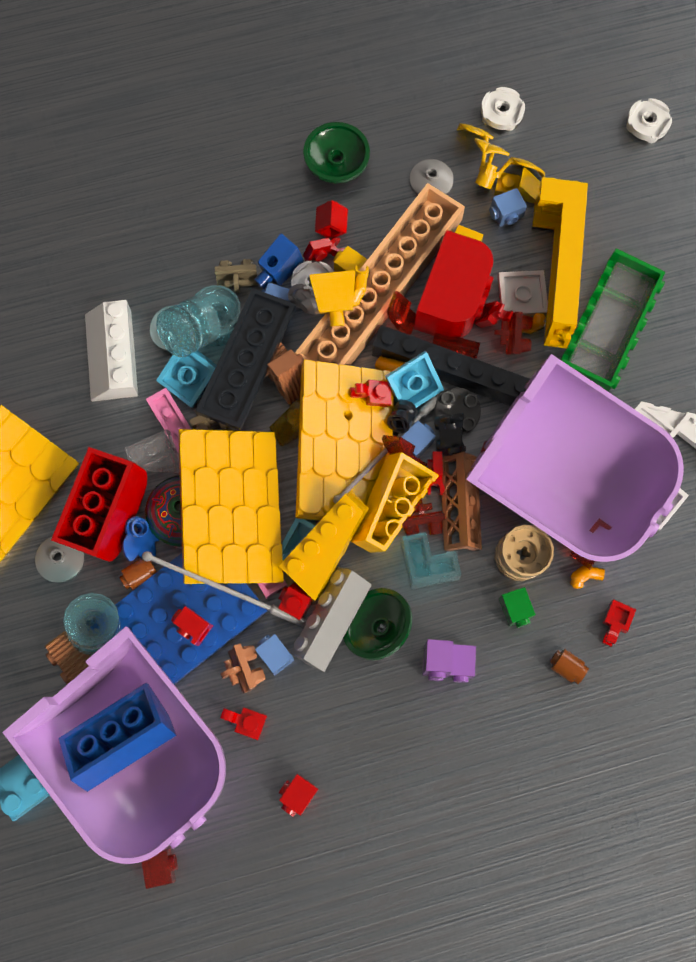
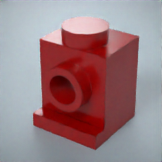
M186 606L183 610L178 609L171 619L179 627L176 631L188 640L192 636L193 639L190 642L196 646L202 643L213 627L211 623Z

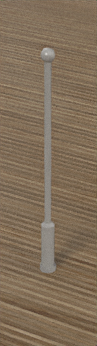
M443 386L444 390L425 403L418 411L419 414L412 421L410 428L435 408L439 396L449 390L447 387ZM399 433L340 495H335L333 498L334 503L336 504L344 494L348 493L405 433Z
M149 551L142 554V559L146 562L153 561L267 609L270 614L301 626L302 629L306 625L308 617L298 620L278 609L279 606L273 604L270 606L154 557Z

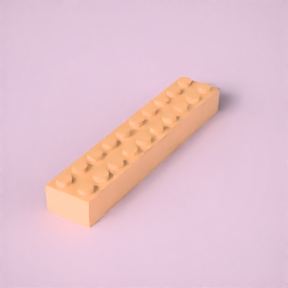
M427 183L359 270L362 272L366 270V266L369 267L366 292L359 305L353 307V311L343 312L344 326L330 327L329 313H326L295 354H301L305 360L351 366L437 254L446 230L454 231L463 219L465 206Z

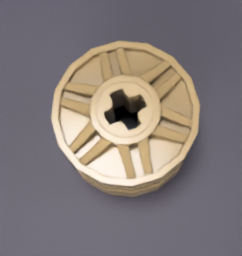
M521 525L512 529L499 540L495 548L494 559L497 568L505 577L513 581H526L540 575L550 566L554 557V546L547 533L535 525ZM520 550H522V555L526 556L522 560H520V555L516 554Z

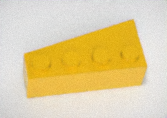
M402 452L387 455L366 504L369 510L351 542L370 553L385 552L401 530L403 522L407 517L411 516L415 510V505L420 498L425 496L428 492L427 488L432 482H435L439 475Z
M352 491L343 495L279 565L314 601L324 592L331 575L335 572L340 559L346 552L351 539L369 510Z

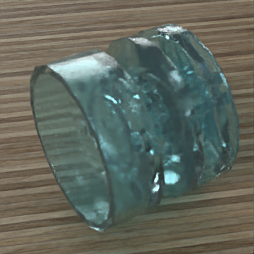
M211 285L202 288L195 294L191 302V314L196 336L203 343L210 346H223L227 344L240 316V302L237 295L231 289L221 285Z
M199 296L190 297L178 305L161 311L156 321L157 333L161 342L170 353L180 358L187 357L192 352L198 351L199 348L215 342L219 338L221 331L217 312L206 299Z
M88 593L80 595L71 601L65 610L63 622L68 639L73 647L83 654L93 655L121 631L117 607L111 599L102 594ZM97 623L98 629L95 628L93 632H90L89 626Z

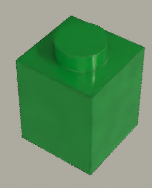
M525 587L502 594L499 598L508 626L515 624L517 628L526 626L531 623L530 619L536 615Z

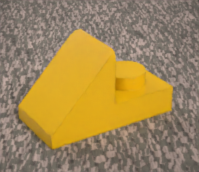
M523 167L521 176L503 172L500 179H497L494 195L497 196L518 188L525 202L535 204L537 194H540L539 187L541 181L525 167Z

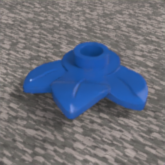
M138 516L128 519L125 524L126 536L122 542L123 553L127 560L132 561L137 555L142 558V554L146 551L151 552L152 556L155 557V542L160 540L151 532L148 522ZM134 525L138 528L137 533L134 530Z

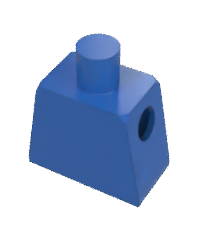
M281 233L259 259L258 264L262 272L254 281L263 289L271 281L279 286L282 285L293 274L295 268L304 262L299 248Z

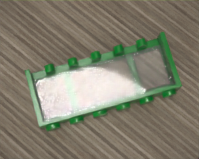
M615 248L560 360L606 391H609L611 388L615 389L621 379L618 376L620 369L624 370L629 362L630 357L627 354L629 350L633 351L639 340L636 337L638 330L642 331L648 319L644 317L647 312L650 313L657 301L653 298L656 293L659 294L665 284V281L662 280L665 271Z

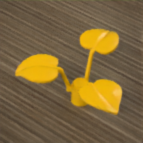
M459 123L457 131L468 130L482 138L474 139L483 152L480 171L475 181L476 184L491 189L495 179H500L501 174L509 165H522L532 168L541 177H545V172L541 168L527 160L510 157L497 172L498 167L491 164L494 154L499 153L507 156L510 154L501 147L490 144L488 142L489 138L493 139L494 137L488 132L469 124ZM490 153L488 162H485L486 154Z

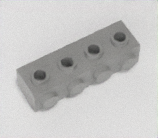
M337 567L336 571L331 575L330 582L324 593L319 597L313 613L308 617L303 631L294 642V647L290 654L307 665L325 672L372 584L352 570Z

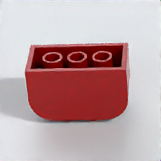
M446 230L416 311L414 330L449 341L459 340L471 331L475 319L480 320L494 279L493 276H490L494 262L493 254L486 244Z
M88 447L51 541L108 562L113 561L122 550V542L126 536L125 524L128 519L136 517L147 486L146 470L132 461Z

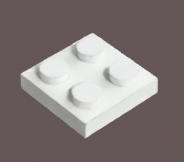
M544 270L498 273L500 303L505 305L503 310H512L514 312L511 318L533 317L536 313L547 315L548 301Z

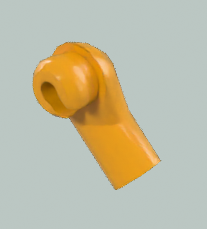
M536 313L533 316V320L529 322L514 319L512 331L534 333L544 328L546 316Z
M581 566L571 574L570 578L572 580L570 585L573 588L580 589L588 579L603 581L605 569Z

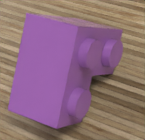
M428 639L424 645L422 676H428V680L443 681L446 677H452L453 682L468 683V679L475 677L476 646L454 645L453 641Z

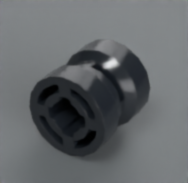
M399 400L387 419L389 428L397 433H406L417 415L416 406L408 400Z

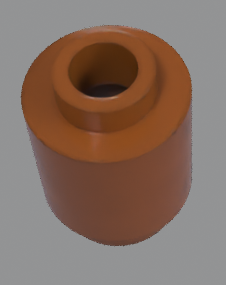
M140 558L122 569L123 575L119 578L126 589L131 587L132 590H135L153 576L157 570L151 561L146 562Z
M566 649L562 652L557 650L550 660V663L553 664L551 670L570 683L575 682L579 684L589 670L583 660Z

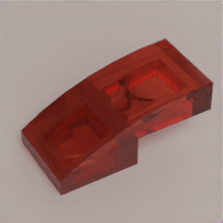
M394 291L387 309V315L398 331L411 335L416 313L410 309L412 303L399 291Z
M383 435V444L390 455L402 452L427 467V463L413 456L415 445L399 436Z

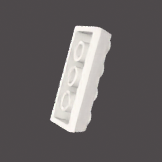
M127 300L103 302L85 314L91 401L137 397L138 387L131 309Z

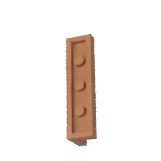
M465 452L442 457V480L445 486L442 495L444 550H482L479 488L466 480L467 474L473 470L471 467L477 457ZM456 461V469L451 475L448 463ZM455 483L457 485V493L452 498L450 496V488ZM456 506L458 508V516L453 521L451 519V511ZM457 530L460 543L452 544V535Z

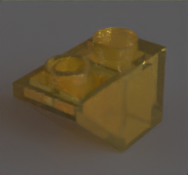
M300 399L296 400L269 427L272 432H275V438L280 446H284L299 438Z

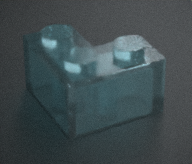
M426 532L402 537L401 547L411 590L460 579L462 574L456 551L432 556Z

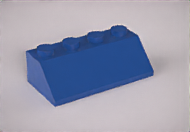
M146 682L58 739L70 780L88 792L177 735L169 714Z

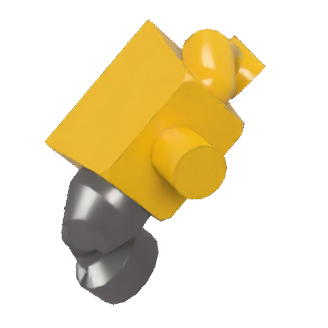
M356 265L355 270L310 274L315 296L311 295V291L306 285L296 284L289 290V301L296 304V307L301 308L305 313L313 315L329 313L330 327L344 326L343 312L353 311V307L359 305L366 292L369 267L366 266V270L362 272L358 270V265Z

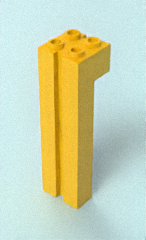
M542 177L540 183V194H537L532 222V227L554 230L544 346L567 349L571 335H573L577 326L588 183Z

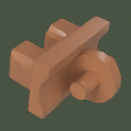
M238 644L228 651L230 659L224 661L226 671L221 673L222 679L230 678L232 686L239 683L243 694L250 692L256 685L266 679L261 667L253 670L249 668L248 662L257 658L253 645L242 647L241 644Z

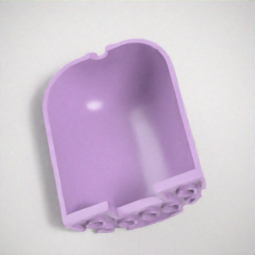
M550 354L540 366L541 369L534 373L524 387L527 390L517 396L484 445L485 452L483 451L478 455L471 467L473 470L467 474L466 480L584 558L600 562L616 561L625 558L638 550L648 537L654 536L659 529V525L656 523L659 516L663 515L665 517L672 510V501L676 497L683 480L684 466L681 452L672 436L662 427Z
M126 626L85 661L88 667L53 697H43L2 733L86 844L96 854L109 861L133 864L154 857L169 845L172 849L176 848L186 839L183 835L190 828L195 831L207 820L204 815L215 804L224 786L226 760L222 746L215 734ZM147 682L169 714L177 736L90 791H85L70 780L58 738Z

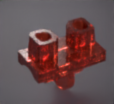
M514 312L510 321H501V330H494V335L501 336L500 344L506 345V355H519L521 352L531 351V339L521 337L522 330L532 329L533 317L523 315V312Z
M420 498L413 513L418 515L407 517L402 524L407 539L420 537L418 525L427 523L429 535L442 534V521L445 520L444 512L424 513V511L433 510L432 503L423 504Z

